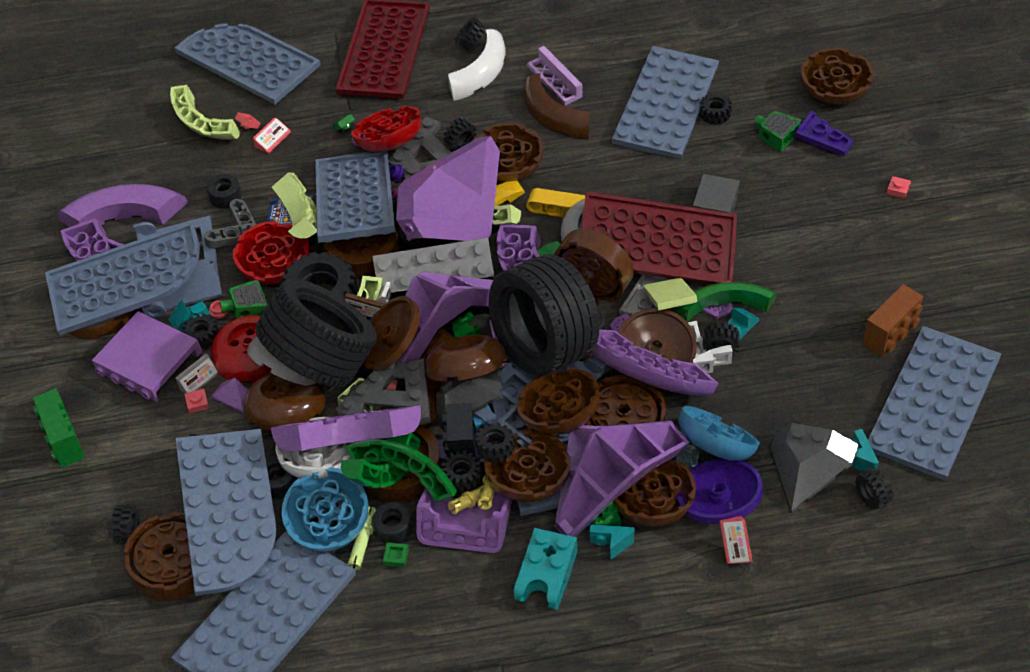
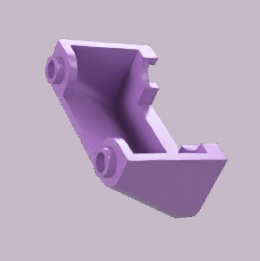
M425 487L417 505V538L421 543L496 553L502 548L512 503L511 499L504 497L495 490L490 509H481V505L478 506V503H476L472 508H466L457 514H452V511L448 508V502L457 498L449 497L435 502Z

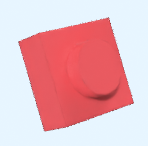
M238 112L235 117L245 129H258L261 124L248 114Z
M893 176L887 189V194L905 199L911 181Z
M204 388L184 394L190 414L209 409Z

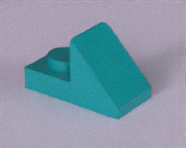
M181 300L168 318V321L172 328L182 332V325L185 324L186 320L190 321L191 316L196 318V314H199L200 317H202V314H206L208 317L211 314L203 301L187 308L183 300Z
M733 308L732 318L728 321V326L733 324L734 327L738 328L740 340L759 322V318L743 308Z
M863 430L854 431L851 441L857 443L859 447L851 467L862 472L870 468L878 469L879 462Z
M590 524V543L599 546L610 545V559H613L634 543V527Z

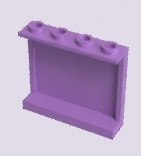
M138 311L93 358L92 362L95 366V372L101 377L106 376L115 384H122L129 391H136L145 399L158 402L159 399L156 392L190 354L198 357L202 353V349L197 339Z

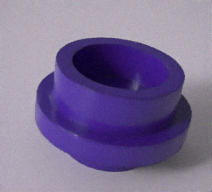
M392 164L389 167L391 181L396 182L403 177L402 165Z

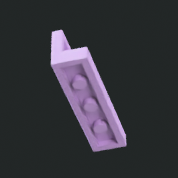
M545 46L538 48L539 58L528 62L527 67L534 74L540 73L543 84L565 106L582 98V84ZM540 63L544 66L543 68H536V67H535L536 65H538V64H540ZM544 74H552L553 77H544ZM554 83L561 84L562 88L554 87L553 85ZM563 93L571 94L572 96L565 98Z

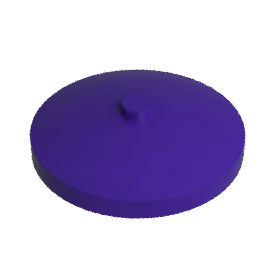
M714 459L689 469L696 483V493L693 504L685 515L692 520L706 524H720V520L738 516L744 517L752 512L762 499L763 483L761 476L753 466L746 462ZM682 486L681 493L676 496L678 506L681 507L685 506Z

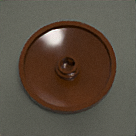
M406 296L396 297L387 302L374 315L370 323L376 331L377 341L362 365L372 371H381L394 364L411 344L420 321V309L415 301Z
M649 308L638 311L631 315L618 331L620 335L633 342V346L659 354L670 362L672 359L693 363V359L696 357L697 343L692 328L685 319L670 310Z

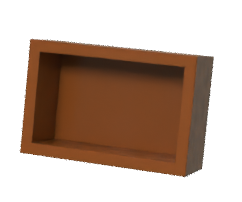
M903 284L867 319L863 346L881 357L887 352H892L897 342L904 340L909 330L916 328L919 324V314L923 309V296Z

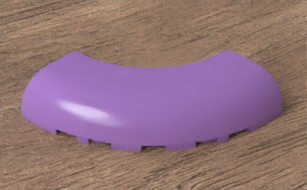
M124 184L86 194L58 211L57 215L59 221L69 227L94 218L98 220L100 225L105 224L104 221L112 218L119 220L132 218V216H142V219L152 220L163 225L184 207L188 201L185 196L164 187L147 184Z
M96 218L61 230L67 249L77 261L124 245L108 239L105 230Z
M500 224L497 235V254L503 271L540 256L537 250H539L541 240L536 226Z
M599 330V338L591 354L609 367L628 377L659 389L696 397H709L718 386V382L696 363L672 359L670 362L659 354L633 346V342L620 335L616 330Z
M420 405L310 420L302 423L271 427V432L277 446L287 452L303 451L368 439L396 437L415 431L421 419Z

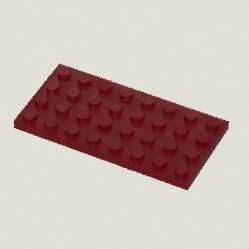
M364 0L336 86V94L404 99L430 10V2Z
M586 191L581 229L597 231L619 244L628 254L633 264L634 273L672 279L682 278L685 281L712 285L733 282L737 214Z

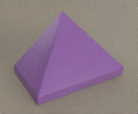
M236 378L222 382L211 398L244 414L243 403L248 389Z

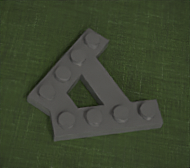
M425 117L422 120L418 134L410 142L399 147L388 159L389 167L392 164L402 165L403 175L406 180L451 154L434 136L441 128V122ZM423 150L433 160L419 163L415 157Z
M424 358L405 363L397 360L384 370L373 371L335 408L337 415L344 416L361 413L368 405L399 408L420 405L421 419L419 425L430 423L431 416ZM395 378L405 379L406 391L384 389Z

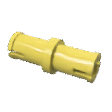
M483 485L471 492L466 491L461 497L448 502V508L452 511V514H457L466 508L474 507L478 503Z

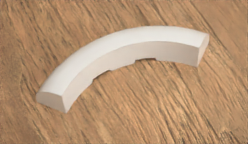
M486 29L487 43L479 58L469 66L448 74L449 89L454 101L474 94V91L480 87L485 88L501 71L505 57V44L502 35L498 31Z

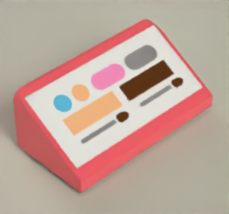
M273 118L254 136V146L269 154L291 131L280 120Z
M738 516L720 520L727 563L752 562L744 518Z

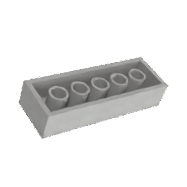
M488 237L373 256L375 275L382 278L381 287L386 282L391 283V293L408 290L411 279L421 272L469 278L494 276Z

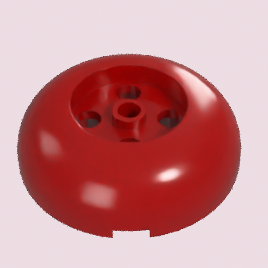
M400 106L399 110L393 111L390 108L384 109L359 121L355 125L356 129L351 131L354 142L363 150L369 152L390 151L407 144L418 134L422 123L419 109L413 106Z
M277 221L263 222L249 228L237 239L238 243L235 249L233 248L234 263L238 271L250 281L258 280L261 285L281 284L282 276L285 274L287 267H291V263L300 254L301 256H309L308 239L297 238L288 232L292 228L291 223L286 225L279 224Z
M248 315L239 317L224 325L216 334L211 347V359L218 374L224 379L236 378L239 382H252L254 384L258 379L271 373L272 368L265 364L259 366L247 353L250 342L257 336L255 327L261 316Z

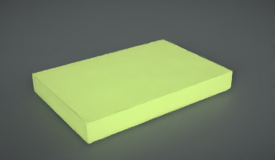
M682 278L643 285L644 292L658 310L697 302V295Z

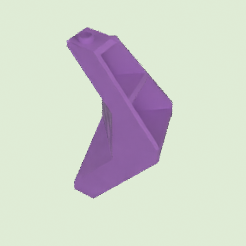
M491 136L479 137L407 178L398 186L396 220L407 236V240L431 238L468 241L489 238L491 236L500 154Z
M421 272L413 277L405 296L418 304L420 321L411 344L398 360L403 363L419 360L436 331L467 308H489V291L493 280Z
M672 421L614 426L583 425L570 432L567 453L571 458L570 474L560 490L555 528L560 534L577 537L618 496L648 472L684 452L689 444L687 438L675 427Z

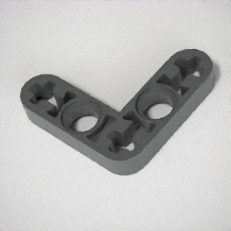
M234 199L230 202L229 211L235 226L207 231L204 240L207 247L218 248L237 244V239L246 230L256 225L245 201ZM245 218V219H247L248 221L243 222V221H240L239 219ZM228 234H234V235H236V236H235V237H228L227 235H228Z

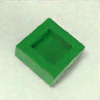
M349 114L334 123L332 127L335 131L339 129L344 131L351 127L350 123L355 119L352 114Z
M387 542L383 565L405 568L409 552L408 544Z

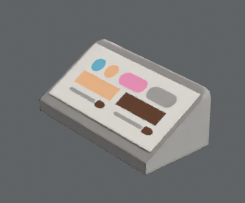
M205 354L176 377V381L180 391L186 394L202 388L218 375V371L210 357Z

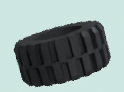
M314 252L309 256H301L300 260L296 259L291 263V267H287L281 280L283 282L288 279H300L313 284H330L335 286L330 291L342 299H345L347 293L356 296L358 294L355 273L351 265L345 259H339L338 255H328L327 252H321V254Z

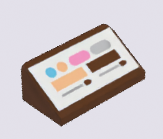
M349 293L345 295L344 299L369 318H373L384 306V303Z

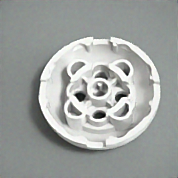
M316 417L311 418L310 420L325 419L329 417ZM355 442L292 452L283 451L276 444V454L281 466L291 475L301 479L304 476H313L312 473L319 472V479L328 477L326 469L330 467L341 469V460H352L345 447Z

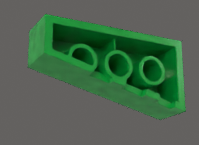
M57 388L33 397L36 404L33 406V410L37 418H41L38 422L42 432L46 431L47 435L44 438L48 447L51 446L53 449L50 450L54 462L59 461L63 468L85 459Z

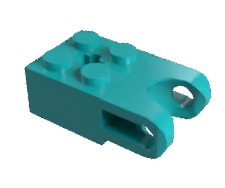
M534 528L515 584V600L525 602L531 592L541 590L547 594V607L558 610L578 552L577 537Z

